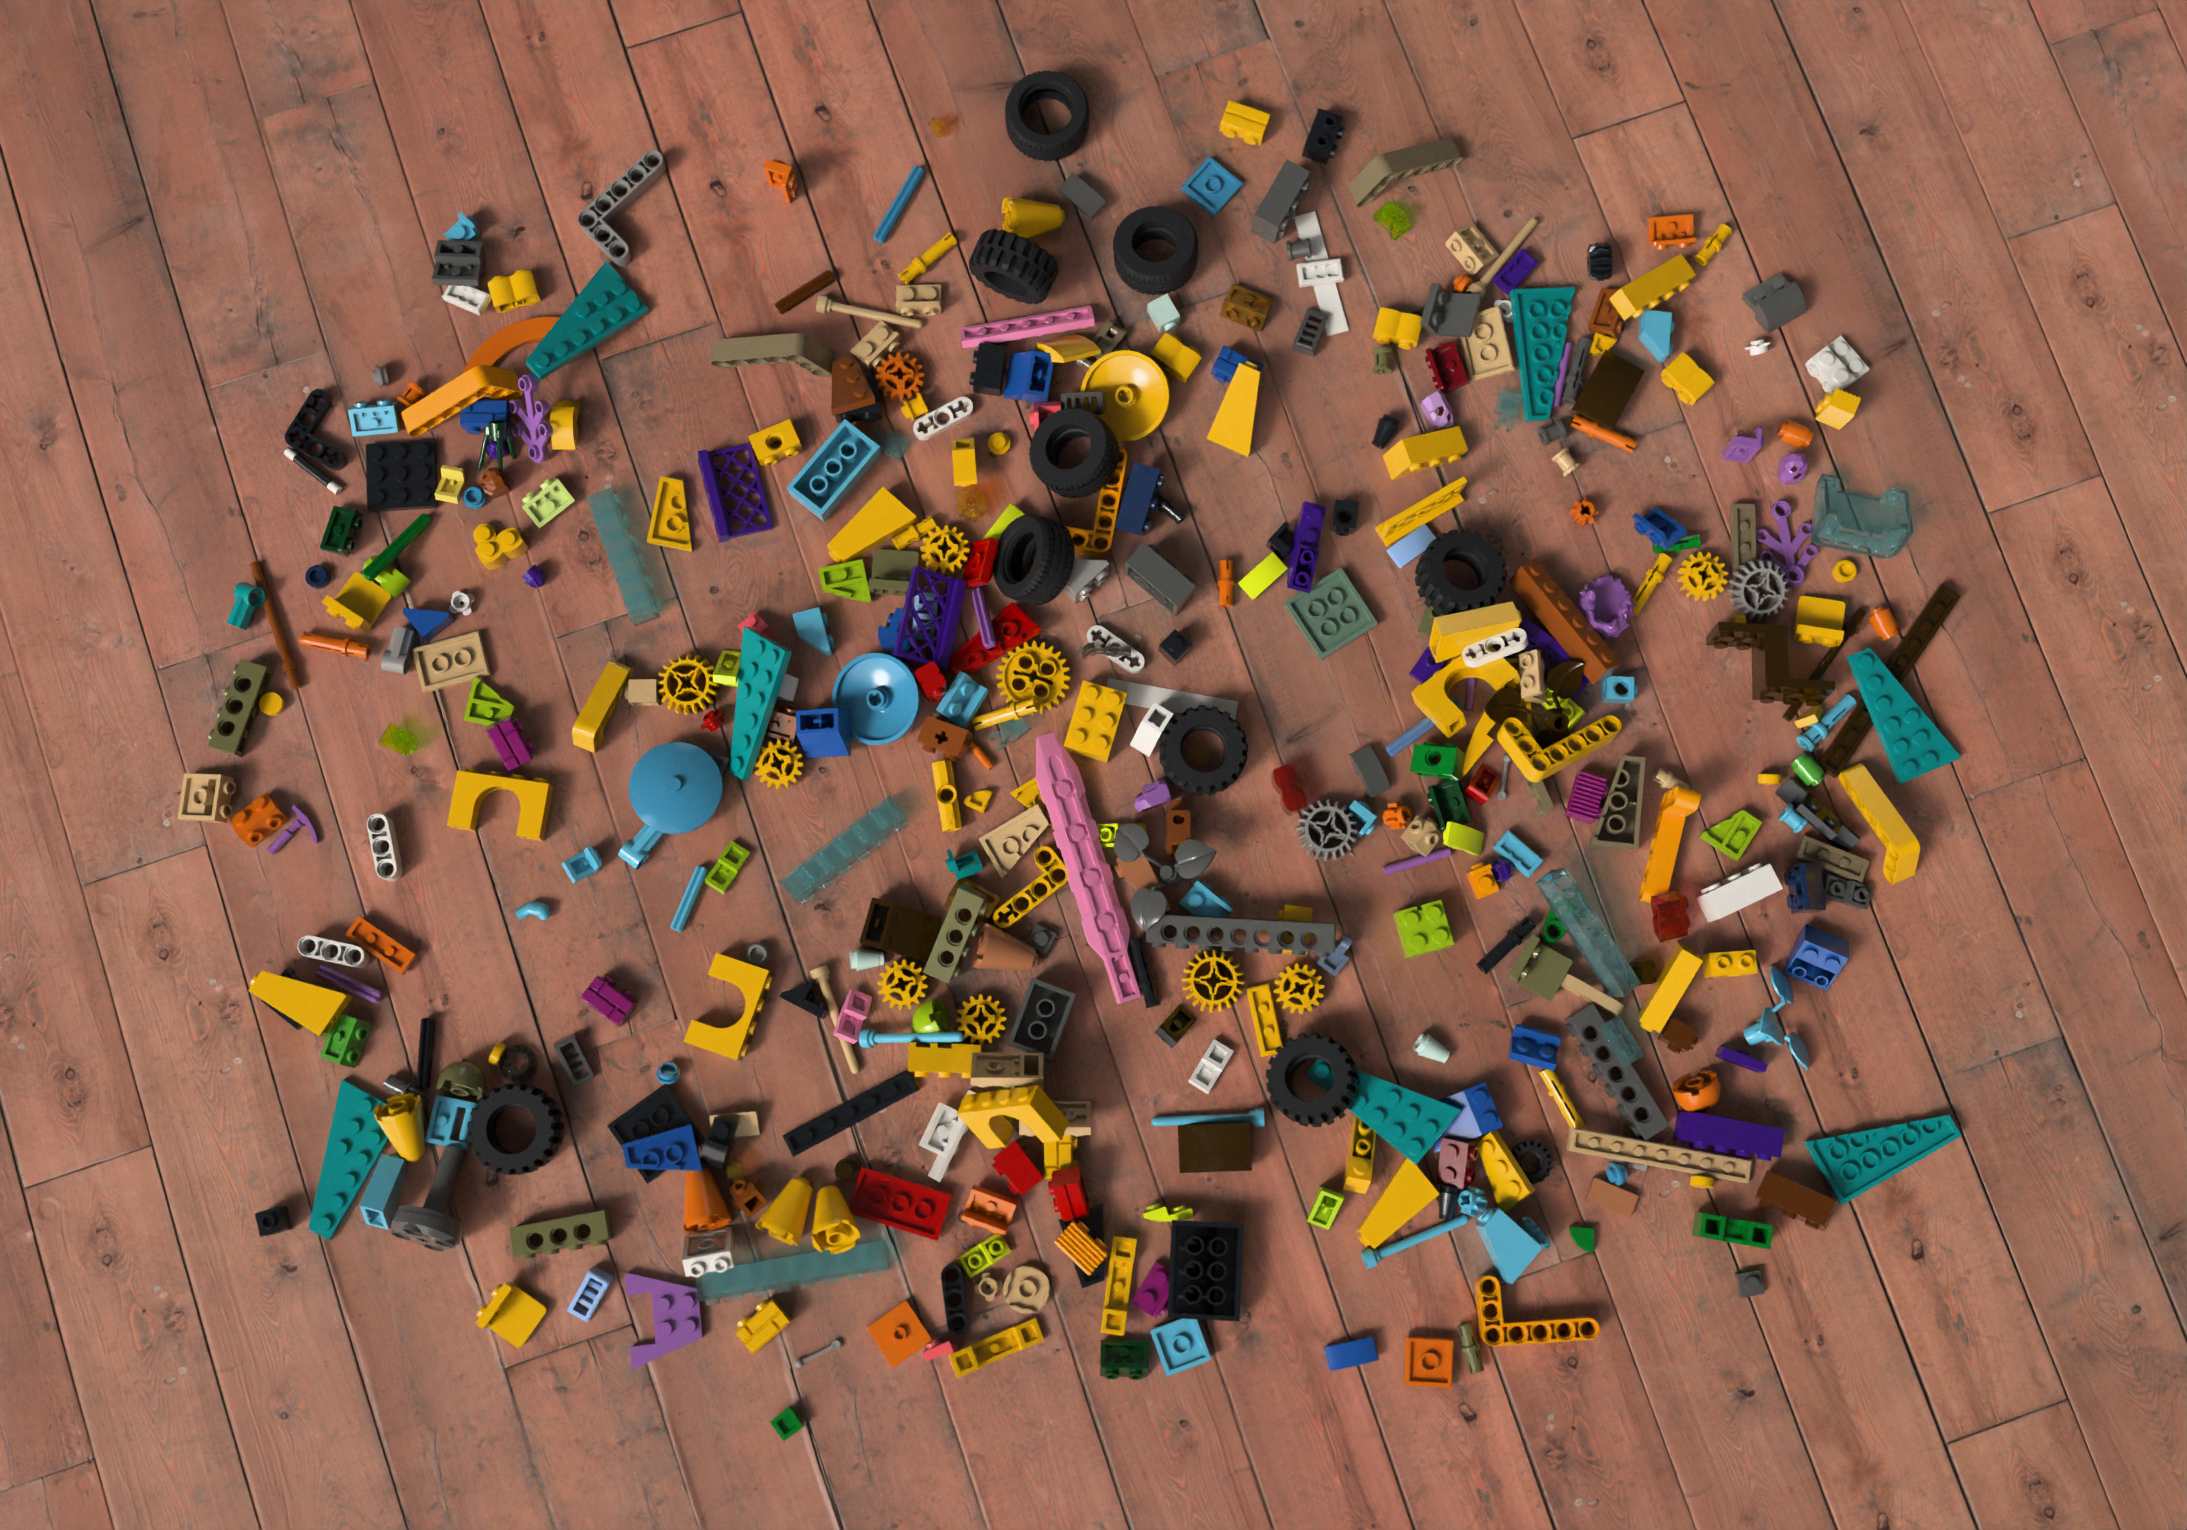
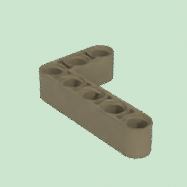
M1453 138L1383 153L1373 158L1348 184L1347 188L1356 206L1361 207L1370 203L1391 181L1447 169L1457 165L1462 161L1463 157Z
M799 333L717 339L713 341L711 364L727 368L795 363L813 375L827 377L831 375L833 352L810 337Z

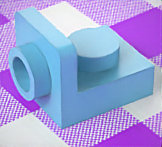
M459 212L457 215L460 220L444 236L452 241H474L480 235L476 228L478 223L470 215L466 217Z

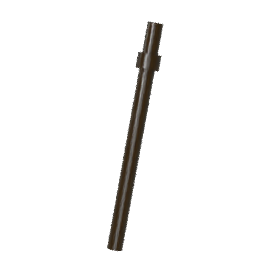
M1858 608L1850 621L1845 622L1842 627L1844 636L1840 646L1829 649L1808 680H1820L1848 638L1853 637L1858 630L1857 626L1866 614L1864 610ZM1797 702V704L1790 705L1782 718L1790 722L1803 703Z

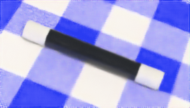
M289 447L285 450L284 455L333 493L338 495L342 491V487Z

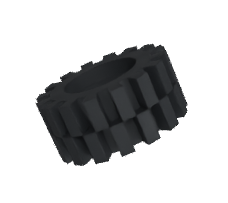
M1536 1141L1520 1142L1510 1151L1531 1184L1542 1182L1545 1180V1177L1550 1175L1549 1171L1553 1168V1165H1551L1553 1158L1550 1157V1151L1543 1144H1539ZM1527 1153H1533L1539 1161L1537 1169L1532 1172L1526 1171L1521 1164L1522 1157Z

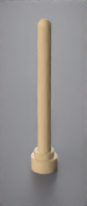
M1533 217L1528 220L1481 280L1472 283L1468 287L1466 294H1479L1482 298L1485 296L1486 286L1537 225L1536 218Z
M820 294L818 296L816 312L825 314L826 312L836 311L917 329L923 327V322L918 319L832 302L833 300L829 299V296Z
M824 965L809 972L812 980H815L816 984L819 983L833 1024L836 1027L840 1013L828 982L830 971L828 966ZM839 1038L851 1072L853 1074L859 1073L860 1067L851 1043Z

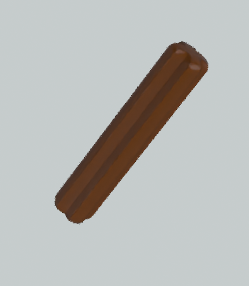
M826 270L775 303L776 309L780 314H784L835 281L834 275L830 270Z

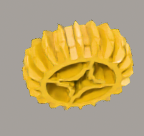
M690 653L686 655V660H684L681 654L678 655V662L671 658L669 660L672 664L670 667L666 664L663 665L666 673L659 672L658 674L660 678L664 679L657 681V685L663 687L657 691L659 695L663 696L661 701L668 703V709L672 710L675 708L677 714H680L684 708V714L687 716L690 714V709L693 710L694 714L699 713L698 707H701L704 711L707 710L704 703L708 702L712 705L714 702L710 696H718V693L712 689L720 687L719 683L713 682L712 673L715 670L714 666H708L709 661L707 659L701 662L700 655H696L693 660ZM684 668H696L688 674L678 672ZM702 673H704L706 677V686L704 691H702L698 687V682L701 679L700 675ZM673 678L678 682V687L675 690L677 693L672 696L670 688ZM682 680H684L685 682L687 680L688 682H690L691 680V683L693 684V687L696 690H694L692 687L686 688ZM690 694L698 697L692 701H680Z
M1213 949L1212 957H1209L1207 950L1203 951V959H1201L1200 955L1196 954L1194 957L1197 963L1189 960L1188 965L1192 969L1184 968L1183 970L1184 973L1189 974V977H1182L1181 981L1188 982L1189 985L1182 987V990L1191 991L1186 996V999H1191L1194 996L1196 999L1192 1003L1194 1007L1198 1002L1202 1003L1201 1011H1204L1206 1005H1209L1210 1013L1214 1012V1006H1217L1218 1011L1222 1012L1223 1003L1229 1009L1232 1007L1229 999L1233 1002L1238 1001L1234 993H1243V990L1237 988V985H1244L1245 981L1237 980V977L1243 976L1244 973L1243 971L1237 973L1235 971L1240 964L1236 963L1232 966L1230 963L1234 957L1230 956L1226 961L1224 959L1226 952L1222 951L1220 957H1216L1217 950ZM1210 962L1208 975L1194 977L1196 970L1201 965ZM1217 963L1223 965L1229 971L1232 979L1219 975ZM1214 970V976H1216V979L1218 978L1219 981L1223 982L1216 983L1212 993V987L1209 986L1210 984H1208L1207 981L1201 980L1210 979ZM1194 984L1205 986L1208 990L1209 998L1202 997L1197 992ZM1231 986L1230 992L1226 997L1216 1000L1219 987Z

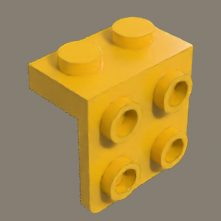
M354 572L335 599L326 595L322 603L328 607L326 609L328 613L337 619L341 615L347 619L345 621L346 625L355 631L360 628L367 633L392 599V595L373 581L365 579L361 573Z
M1801 596L1798 600L1793 640L1806 644L1819 643L1826 647L1840 646L1844 636L1842 626L1845 603L1837 600Z
M510 1281L503 1285L499 1284L491 1294L494 1298L489 1305L485 1304L477 1314L479 1319L475 1324L482 1329L489 1327L509 1343L520 1348L525 1344L547 1313V1308Z

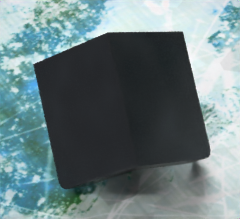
M1286 521L1269 538L1266 544L1282 561L1290 554L1293 533L1288 529L1289 524Z

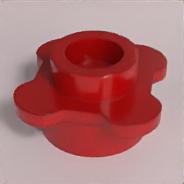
M721 709L717 712L709 711L703 717L704 723L701 725V728L705 729L707 727L711 732L717 730L724 722V718L721 716L723 711Z

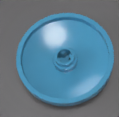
M868 653L856 657L841 670L834 683L832 707L850 710V737L864 744L885 745L901 739L912 729L921 710V688L914 672L905 662L889 654Z
M684 742L665 743L649 750L636 763L629 780V797L636 814L650 828L665 834L680 835L701 828L715 815L723 796V780L715 761L701 748Z

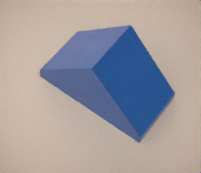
M403 608L404 615L428 642L455 620V617L449 612Z

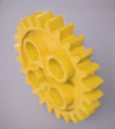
M1033 641L1032 647H1029L1027 642H1024V648L1021 649L1017 646L1015 653L1012 651L1007 652L1009 659L1001 658L1005 666L999 665L997 667L1003 673L996 675V679L1002 680V682L997 684V688H1004L1000 696H1008L1006 704L1015 701L1020 703L1036 697L1038 702L1030 706L1039 704V713L1041 715L1043 714L1044 707L1052 711V703L1059 706L1057 698L1065 699V694L1062 690H1069V686L1064 684V682L1070 681V677L1064 675L1070 672V669L1062 667L1066 664V659L1059 660L1061 652L1053 654L1054 646L1049 647L1047 650L1045 649V642L1040 647H1037L1036 641ZM1024 659H1028L1032 662V665L1028 669H1023L1019 663ZM1044 666H1051L1054 672L1051 675H1044L1041 670ZM1014 671H1018L1026 676L1015 675ZM1037 674V679L1034 680V683L1030 682L1029 677ZM1041 680L1052 681L1053 684L1049 685ZM1016 681H1023L1026 686L1019 691L1013 688V684ZM1039 687H1044L1047 690V694L1043 697H1038L1035 694V690Z

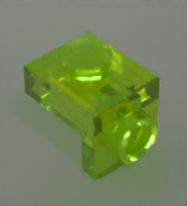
M1390 201L1373 214L1374 221L1389 230L1390 237L1394 241L1410 229L1406 212Z
M389 723L378 743L407 757L408 753L413 754L418 745V742H416L418 737L393 723Z

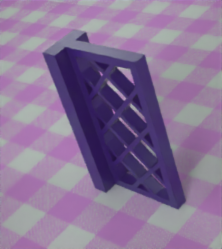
M751 443L707 452V449L698 451L697 460L719 543L727 542L730 538L773 530ZM738 452H748L749 459L745 465L734 459ZM723 456L728 459V462L721 469L714 464L713 457ZM731 462L742 468L737 478L726 472ZM745 470L754 475L755 479L751 486L740 480ZM723 475L734 481L729 490L719 484V480ZM737 483L748 489L743 498L731 492ZM750 492L755 493L760 498L756 507L745 501ZM728 496L740 502L734 512L725 507L724 502ZM742 504L753 510L748 520L737 514ZM757 512L765 517L766 525L757 526L750 521ZM734 517L745 523L741 530L731 531L730 523Z
M913 566L893 655L923 665L935 661L939 670L948 669L967 581L952 579L924 568ZM918 574L924 575L928 582L923 588H920L917 582ZM939 581L947 583L945 593L940 595L935 585ZM931 587L936 598L928 603L923 591ZM918 595L924 606L915 610L912 601L913 597ZM938 601L941 613L935 617L930 606ZM926 609L931 620L923 625L918 613ZM914 617L919 628L910 632L907 623L910 618ZM933 623L937 631L936 636L931 639L925 628ZM921 631L926 642L918 647L913 635ZM909 639L914 649L909 653L901 651L903 642ZM926 646H929L932 652L930 660L925 659L920 651Z
M1522 617L1519 628L1523 629L1527 635L1528 645L1525 649L1531 651L1530 648L1540 647L1544 650L1545 660H1543V663H1546L1547 676L1550 672L1549 662L1558 661L1563 663L1573 661L1554 638L1526 617ZM1529 640H1531L1536 645H1530ZM1548 654L1554 659H1548ZM1583 672V682L1578 692L1570 698L1573 702L1589 682V679Z

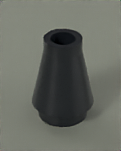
M1384 414L1382 418H1379L1371 444L1383 450L1385 445L1399 430L1398 425L1400 422Z
M1441 1184L1440 1189H1438L1439 1218L1453 1220V1214L1461 1193L1459 1188Z

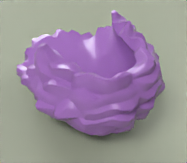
M1605 575L1604 577L1600 576L1595 581H1590L1589 585H1584V590L1580 592L1579 603H1576L1575 606L1600 637L1608 639L1610 637H1618L1623 630L1630 627L1629 620L1635 615L1633 608L1636 607V604L1633 602L1632 595H1628L1629 591L1624 588L1621 579H1613V576Z

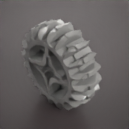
M1757 559L1755 563L1748 561L1747 567L1745 565L1739 566L1741 573L1733 572L1736 580H1729V583L1733 584V588H1729L1727 591L1733 593L1729 601L1735 602L1732 606L1734 610L1739 609V612L1746 615V618L1749 620L1755 618V620L1761 621L1762 617L1768 620L1771 614L1777 615V607L1785 608L1781 602L1782 600H1789V597L1784 596L1785 592L1790 591V588L1785 587L1789 579L1783 578L1785 571H1778L1779 565H1772V562L1768 560L1763 563V560ZM1759 572V575L1755 577L1753 582L1746 583L1752 575ZM1769 576L1773 581L1774 591L1769 586ZM1751 587H1759L1761 588V590L1766 591V593H1759L1756 590L1751 589ZM1744 590L1748 592L1749 604L1745 600ZM1771 597L1766 605L1758 608L1759 604L1762 605L1765 598Z
M1330 799L1325 801V806H1323L1321 800H1317V808L1313 804H1309L1308 809L1310 812L1303 810L1301 814L1305 818L1299 817L1297 819V822L1303 826L1295 828V831L1303 833L1296 837L1299 841L1303 839L1305 841L1300 845V848L1303 849L1308 846L1310 848L1306 852L1308 856L1313 851L1316 852L1315 860H1318L1320 854H1323L1324 862L1328 861L1329 855H1331L1333 861L1337 860V853L1344 857L1346 854L1343 848L1351 851L1352 846L1349 843H1356L1357 841L1351 835L1358 834L1357 829H1351L1352 826L1357 824V821H1349L1354 814L1352 812L1347 815L1344 813L1347 809L1346 805L1341 810L1338 809L1339 801H1336L1333 807L1330 806ZM1319 813H1329L1325 822L1311 821V818ZM1336 816L1342 821L1345 833H1342V830L1335 826ZM1330 822L1329 827L1332 833H1329L1324 838V831H1321V828H1324ZM1308 827L1318 834V845L1312 841ZM1328 839L1343 840L1337 847L1324 848Z

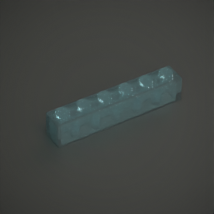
M608 488L586 496L631 622L634 626H638L661 617L659 610L662 609L658 596L653 597L651 589L654 588V584L650 575L646 576L643 570L647 566L643 556H638L636 551L639 544L635 534L631 535L628 527L632 525L627 513H622L621 506H624L620 493L615 494L612 488Z
M889 795L779 881L797 905L801 903L803 905L807 904L815 897L813 894L819 889L823 891L833 883L832 879L838 874L840 876L846 874L851 869L850 865L856 860L861 862L868 857L870 849L874 846L879 848L886 843L888 835L892 832L898 833L907 826L905 822L908 821L906 815Z
M1567 868L1550 870L1535 884L1608 996L1626 997L1641 983Z

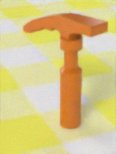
M970 721L967 728L964 729L970 730L975 724H972V721ZM972 741L970 744L972 753L987 771L991 770L995 765L983 750Z

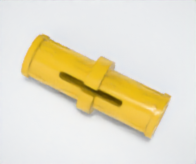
M1720 224L1715 233L1705 240V245L1694 256L1695 261L1705 266L1711 257L1721 250L1723 242L1732 233L1731 228L1726 224Z
M929 516L914 526H908L907 530L891 538L897 550H901L915 541L919 542L920 538L928 534L929 530H935L937 525Z

